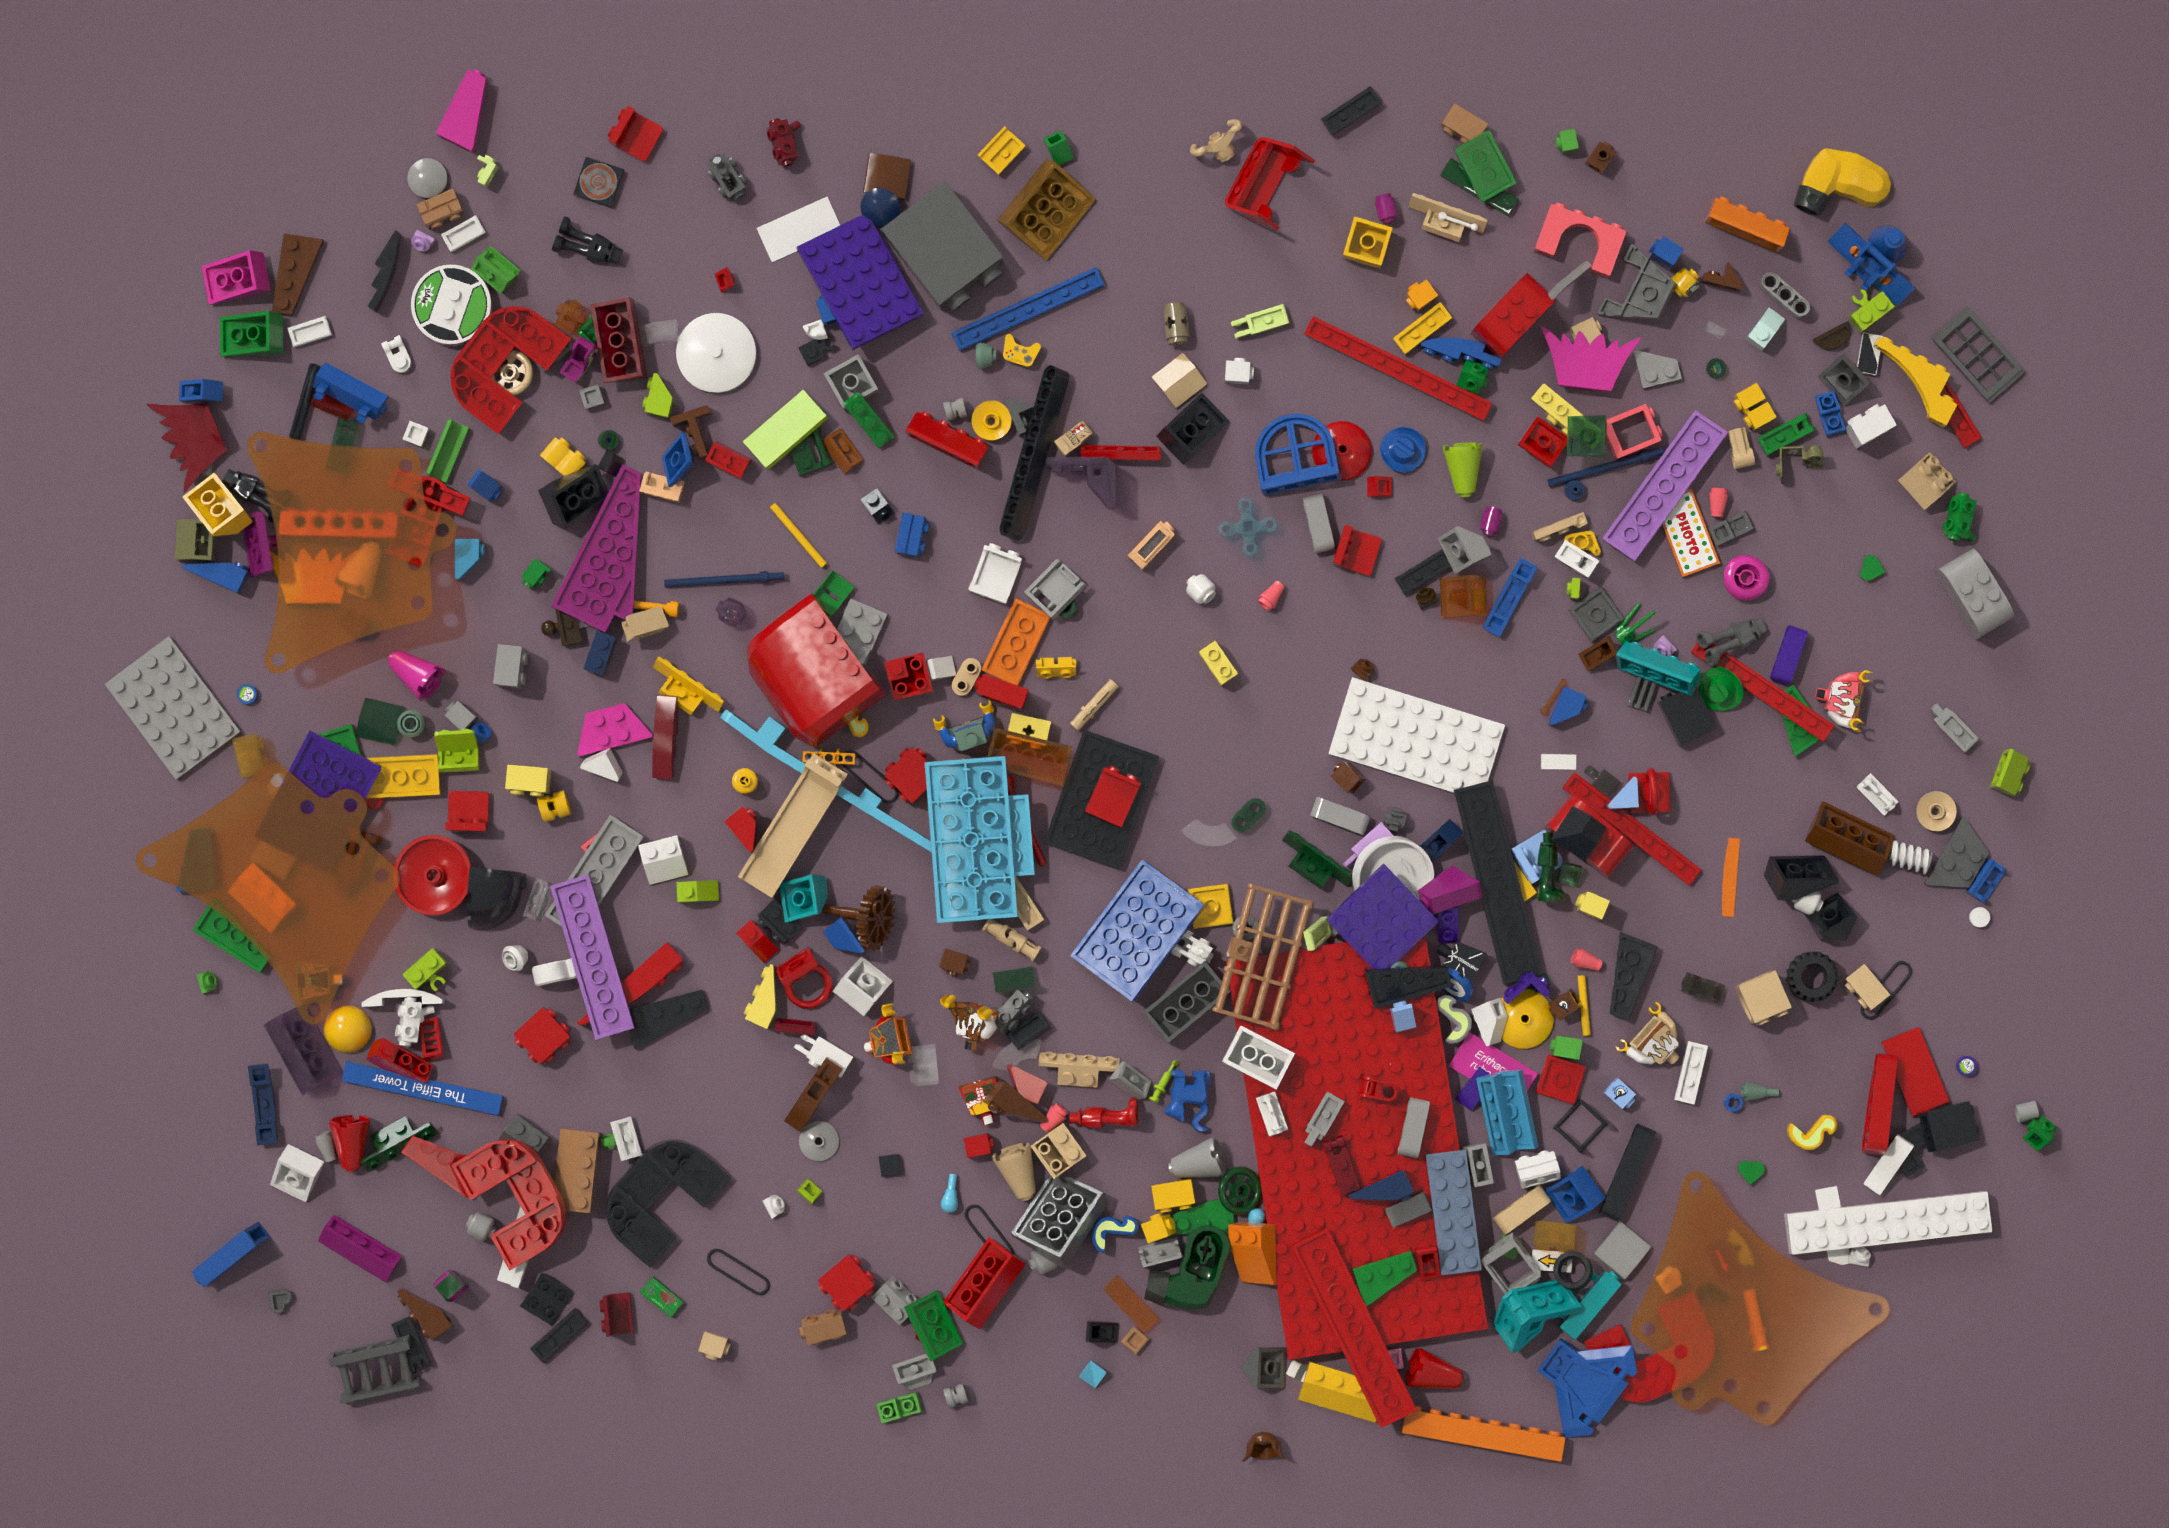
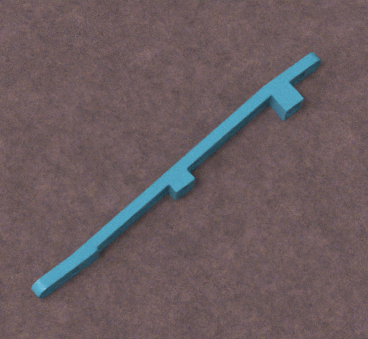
M725 709L720 716L721 719L764 751L802 774L805 764L775 746L786 731V728L771 717H768L759 731L756 732ZM841 786L837 793L839 797L932 853L931 841L879 810L878 806L882 800L867 788L858 797Z

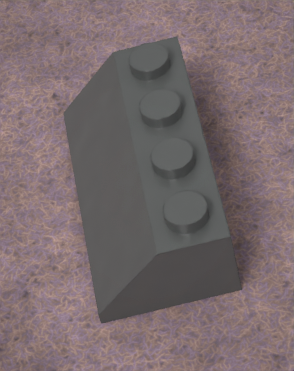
M1204 961L1144 1010L1143 1013L1169 1044L1216 1005L1222 981Z

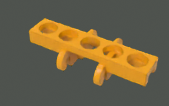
M820 748L819 752L803 751V763L807 762L805 759L806 754L813 755L814 753L821 758L823 756L824 760L827 754H831L833 759L829 763L834 764L835 767L836 764L855 765V753H839V749H837L836 753L822 752L823 748ZM839 756L843 757L842 761H839ZM852 756V762H846L845 757Z

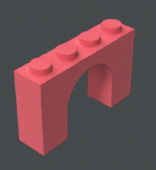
M1561 203L1551 204L1534 252L1553 258L1563 232L1572 227H1584L1594 234L1598 244L1597 253L1590 272L1609 278L1626 231L1622 230L1623 226L1612 223V225L1606 224L1604 219L1593 216L1592 219L1585 216L1586 213L1580 210L1570 211L1566 209L1567 206Z

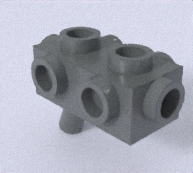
M725 154L713 156L709 160L710 163L707 164L710 168L707 173L712 181L717 179L720 184L718 190L723 198L727 196L729 200L732 198L738 200L745 195L743 191L746 190L744 185L747 182L741 173L737 175L734 170L737 166L731 156L728 158ZM735 183L736 189L731 190L729 185Z
M1017 989L1005 1004H1001L999 1008L987 1006L998 1011L995 1023L1000 1033L1004 1034L1005 1032L1015 1030L1019 1025L1020 1019L1030 1013L1035 1002L1033 1001L1034 997L1028 991L1022 992Z

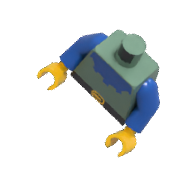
M988 700L989 704L987 706H983L982 702L979 704L984 714L983 717L950 728H946L943 715H941L942 721L939 722L933 718L934 727L939 731L944 744L948 748H956L959 751H963L988 742L990 735L996 730L992 714L994 708L990 700Z

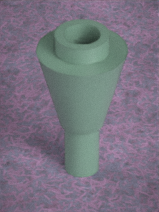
M1748 1081L1741 1087V1096L1744 1097L1745 1101L1766 1096L1778 1097L1779 1089L1766 1088Z

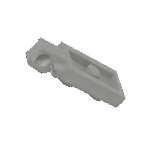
M1937 703L1929 709L1936 716L1934 719L1936 725L1963 753L1979 740L1952 710H1949L1947 707L1943 710Z
M1326 1092L1307 1125L1305 1132L1309 1133L1304 1142L1305 1144L1312 1147L1316 1138L1321 1140L1323 1136L1325 1137L1345 1101Z

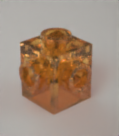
M568 299L564 304H560L556 311L558 318L555 326L573 334L579 325L582 326L585 321L586 315L584 312L586 307L582 306L577 300Z

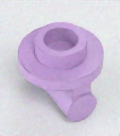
M416 230L411 239L413 247L422 252L428 251L435 241V238L419 230Z
M1664 635L1654 644V649L1668 657L1677 650Z

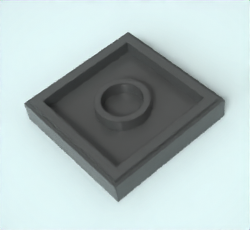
M1599 587L1568 610L1591 642L1624 619L1602 587Z

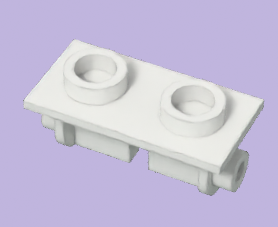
M1871 773L1856 787L1884 816L1898 803Z
M1275 1091L1257 1097L1256 1100L1269 1136L1288 1130Z

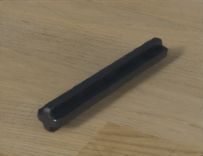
M314 363L309 364L289 438L299 441L315 389L313 383L317 372L320 370V366Z

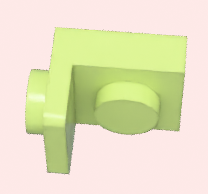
M479 155L477 159L485 164L486 167H482L477 175V178H479L478 183L487 188L499 167L495 164L496 160L490 156L485 155V157Z

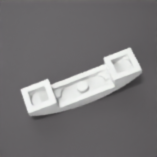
M396 989L381 992L362 1002V1007L384 1006V998L422 996V1004L445 1003L443 998L426 991Z

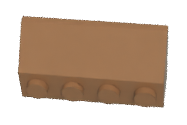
M560 1128L554 1183L564 1200L566 1211L592 1213L601 1132Z

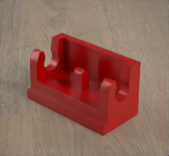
M716 441L713 443L705 461L741 479L745 475L752 459Z

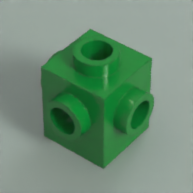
M1466 360L1456 386L1478 394L1480 388H1485L1489 377L1486 376L1488 368L1479 363Z
M2042 1115L2039 1119H2033L2026 1126L2028 1130L2022 1139L2038 1152L2045 1145L2049 1146L2054 1141L2055 1137L2053 1135L2058 1128Z

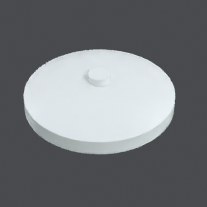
M710 313L694 319L685 327L677 343L676 358L681 373L691 385L709 393H724L736 389L748 379L756 362V345L749 329L741 321L727 314Z

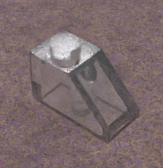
M677 319L656 321L639 326L642 346L677 343L680 341Z

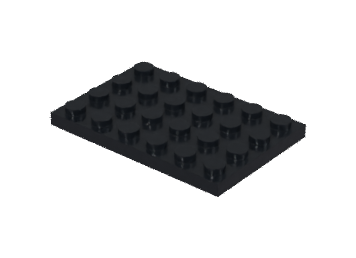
M1083 730L1044 843L1120 869L1159 756ZM1109 766L1115 767L1120 770L1119 774L1127 776V774L1139 778L1137 782L1141 783L1122 828L1085 812L1104 767L1107 769Z

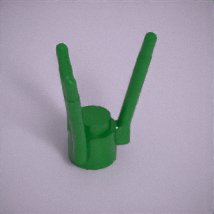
M1637 603L1621 625L1616 628L1615 637L1623 645L1626 641L1632 643L1655 632V629L1652 628L1633 637L1635 635L1634 631L1655 615L1656 612L1652 611L1630 628L1626 624L1641 606L1640 603Z

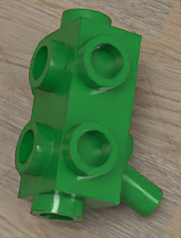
M1958 492L1957 496H1952L1951 502L1947 505L1948 516L1947 520L1943 523V535L1948 536V540L1959 542L1960 539H1968L1970 542H1973L1976 539V535L1970 528L1977 500L1969 498L1970 495L1967 493Z

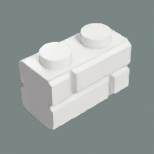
M1541 1151L1536 1156H1522L1515 1161L1516 1172L1522 1189L1561 1179L1554 1151Z

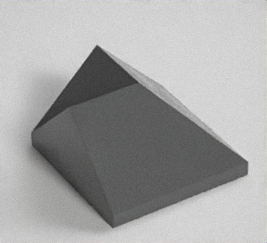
M1256 1347L1240 1367L1254 1388H1284L1286 1347Z

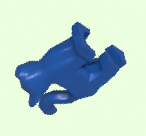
M1171 1069L1170 1073L1174 1076V1083L1171 1089V1102L1164 1110L1165 1115L1184 1122L1185 1110L1183 1104H1197L1201 1107V1111L1194 1115L1192 1127L1199 1133L1206 1132L1208 1128L1201 1125L1200 1121L1208 1115L1209 1111L1208 1089L1210 1086V1071H1192L1195 1082L1194 1084H1186L1184 1071Z

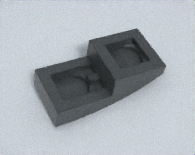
M1743 511L1708 529L1716 546H1719L1754 529L1747 512Z
M1422 1192L1386 1208L1385 1211L1394 1228L1432 1211L1425 1192Z

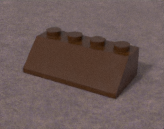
M1822 801L1809 827L1805 842L1878 876L1888 859L1895 835Z

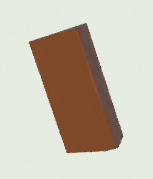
M841 428L823 440L826 450L844 474L864 461Z

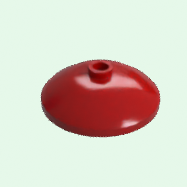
M1337 421L1326 425L1334 441L1338 466L1342 477L1341 480L1337 481H1347L1358 477L1365 471L1371 460L1372 446L1368 435L1361 427L1347 421ZM1317 434L1314 441L1321 440V437ZM1324 444L1312 447V457L1316 466L1327 464ZM1340 446H1344L1346 448L1345 453H1341L1339 451Z

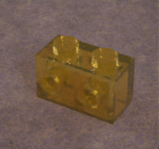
M256 733L233 738L232 741L241 778L246 779L266 774L269 762L267 756H263L262 749L265 748L263 738L259 737V734Z
M1534 1220L1532 1244L1537 1245L1536 1249L1548 1250L1549 1246L1557 1247L1556 1251L1567 1252L1569 1249H1574L1576 1225Z

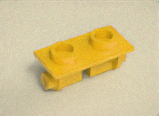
M1058 657V664H1054V658H1040V660H1036V677L1048 679L1051 677L1070 678L1076 676V659H1072V657Z

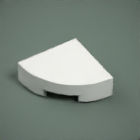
M822 320L803 326L805 333L813 339L821 340L828 338Z

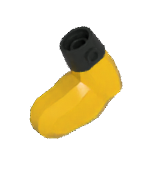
M1825 148L1812 159L1805 171L1802 184L1799 185L1794 206L1810 215L1820 216L1830 200L1829 195L1834 193L1838 196L1849 198L1863 207H1874L1882 203L1890 192L1891 182L1889 175L1882 167L1857 153Z

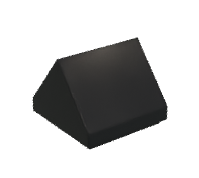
M606 450L598 467L600 470L615 477L624 459Z

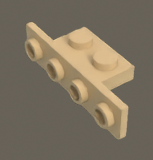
M1415 193L1412 194L1408 205L1409 208L1426 213L1421 229L1459 242L1463 229L1466 226L1446 219L1444 221L1439 220L1438 215L1440 212H1445L1449 217L1470 224L1476 223L1478 225L1477 232L1482 234L1488 222L1487 219L1479 215L1465 212L1460 208H1454L1443 202H1437Z
M1040 1052L1039 1066L1059 1067L1057 1085L1097 1088L1099 1071L1115 1072L1120 1061L1119 1058L1112 1056L1097 1057L1093 1055L1057 1054L1053 1052Z

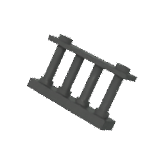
M409 1335L331 1352L329 1356L330 1366L339 1368L345 1393H341L340 1404L346 1403L351 1405L358 1402V1400L402 1390L413 1391L419 1387L420 1376L412 1377L406 1355L411 1345ZM388 1354H398L404 1376L403 1380L392 1381L386 1358ZM376 1357L379 1360L385 1384L373 1386L367 1365L369 1358ZM348 1363H359L365 1388L353 1391L347 1369Z

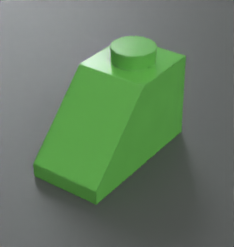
M1555 1036V1039H1551L1549 1051H1553V1056L1579 1060L1583 1040Z

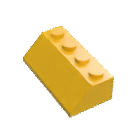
M1309 1361L1298 1400L1374 1423L1376 1422V1418L1354 1374Z

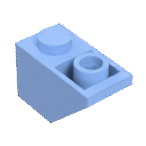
M1406 1001L1394 1003V1008H1390L1395 1032L1415 1028L1416 1023L1412 1004H1407Z

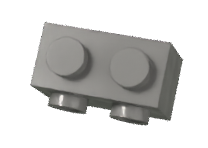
M1486 1143L1461 1147V1150L1466 1149L1471 1187L1494 1183Z

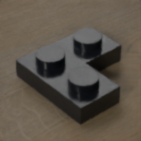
M1921 1122L1898 1134L1914 1145L1899 1167L1905 1177L1924 1168L1914 1152V1149L1926 1143ZM1895 1137L1888 1141V1147L1893 1142Z

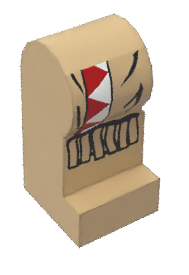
M1081 421L1055 440L1054 444L1067 457L1083 444L1093 432L1084 421Z

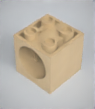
M1776 970L1769 971L1734 986L1750 1024L1762 1025L1770 1021L1769 1017L1774 1015V1017L1778 1018L1787 1014V1009L1792 1008Z

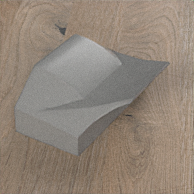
M926 1353L892 1365L898 1384H903L910 1390L932 1383L933 1374L937 1372L934 1361L930 1362Z

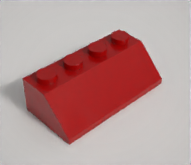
M925 411L915 413L905 430L907 436L979 470L989 449L986 446V441L978 437L974 440L968 437L969 433L958 428L957 431L951 429V424L943 420L937 422L932 419L933 416Z
M988 1237L943 1302L964 1321L980 1330L1026 1263L998 1242Z

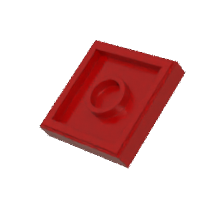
M1547 1054L1536 1093L1575 1105L1586 1066Z

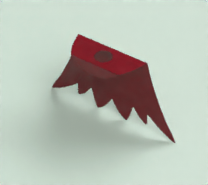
M208 403L193 405L146 404L153 411L167 418L160 421V424L172 427L171 430L162 436V439L167 442L178 443L172 450L170 459L185 458L180 467V471L188 469L184 482L185 493L209 465L228 451Z

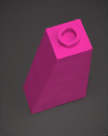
M468 69L436 134L438 137L474 154L488 81L484 77V73L476 69L474 71Z

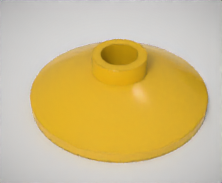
M985 401L979 404L972 414V427L975 433L985 440H998L1005 436L1011 427L1009 410L998 401ZM994 418L995 424H988V419Z

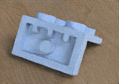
M1545 830L1511 849L1513 856L1530 884L1541 878V866H1537L1540 843L1543 841ZM1559 852L1558 865L1555 866L1554 870L1564 865V861L1560 856Z

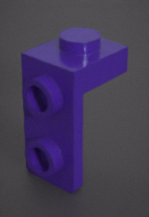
M1458 906L1438 912L1439 943L1458 942Z
M1532 970L1530 973L1526 972L1519 979L1520 982L1515 986H1510L1504 992L1503 999L1506 1004H1509L1531 983L1546 997L1550 993L1548 988L1550 984L1543 976L1539 978Z

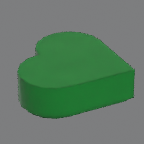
M1868 555L1863 559V568L1860 570L1862 580L1870 581L1885 572L1876 556Z
M1745 1160L1738 1164V1172L1749 1185L1755 1182L1765 1170L1764 1165L1758 1161L1751 1163Z

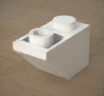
M1501 998L1488 1001L1471 1009L1486 1047L1501 1042L1508 1018Z

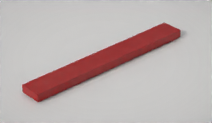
M1697 642L1691 654L1707 664L1704 656L1705 651L1717 645L1713 644L1703 649ZM1727 652L1720 657L1719 663L1712 667H1723L1733 672L1741 681L1743 689L1823 743L1835 728L1834 724Z
M1574 772L1562 787L1570 795H1574L1583 801L1623 836L1688 886L1691 885L1701 872L1699 867L1625 810L1608 809L1606 806L1612 800Z

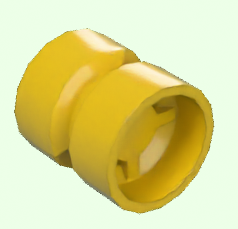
M564 790L553 793L552 797L545 795L537 798L544 823L555 820L556 816L562 818L571 815V809ZM553 803L555 810H551L549 804Z

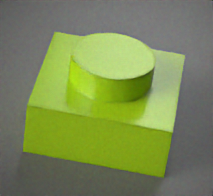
M1572 578L1570 582H1567L1566 594H1570L1569 599L1578 600L1580 578Z

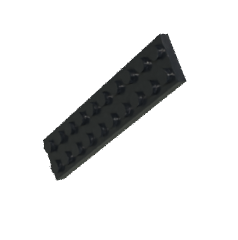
M1493 780L1455 789L1453 791L1476 880L1480 881L1481 900L1503 984L1519 981L1523 974L1526 972L1530 973L1532 970L1537 976L1543 975Z

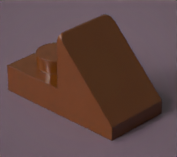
M1729 262L1725 265L1723 276H1720L1719 272L1709 270L1708 273L1705 272L1703 274L1701 283L1740 292L1743 287Z
M1607 636L1578 655L1587 671H1590L1616 657L1618 650L1611 637Z

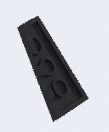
M1446 965L1364 970L1375 1009L1452 986Z
M703 990L629 1009L635 1029L630 1030L634 1048L641 1047L707 1010Z

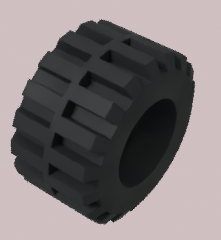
M1805 952L1796 956L1790 962L1789 969L1786 971V982L1789 984V990H1792L1794 996L1807 1002H1817L1826 999L1834 993V989L1838 986L1839 976L1837 972L1839 971L1834 965L1836 963L1828 955H1824L1821 952ZM1808 965H1816L1823 972V982L1818 988H1808L1802 982V971Z

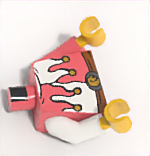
M1866 670L1862 673L1848 672L1837 676L1834 681H1831L1828 689L1817 687L1815 699L1825 701L1824 710L1828 711V716L1837 725L1852 728L1856 732L1862 731L1856 728L1858 723L1864 724L1863 721L1858 719L1864 688L1863 682L1872 683L1873 680H1867L1866 676L1869 673L1873 674V672Z

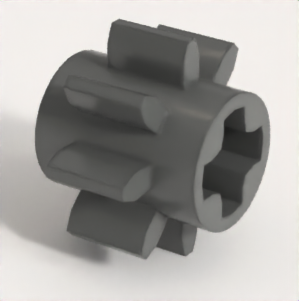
M1393 807L1392 811H1386L1384 825H1388V830L1397 832L1398 828H1404L1407 814H1403L1401 808Z

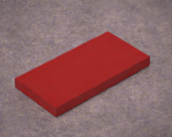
M1919 1027L1881 1042L1886 1055L1897 1056L1896 1080L1911 1116L1949 1102Z

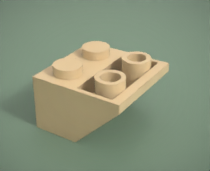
M1931 452L1925 455L1898 480L1924 510L1940 498L1956 482L1951 473L1940 464L1939 460Z
M1064 1123L1031 1145V1148L1053 1179L1087 1156Z

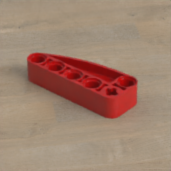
M1879 1053L1875 1056L1865 1117L1862 1153L1883 1156L1887 1152L1897 1056Z

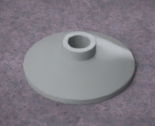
M814 1121L806 1125L801 1131L799 1146L807 1158L814 1161H824L832 1157L837 1151L839 1136L836 1129L829 1123ZM817 1137L822 1139L821 1145L815 1143Z

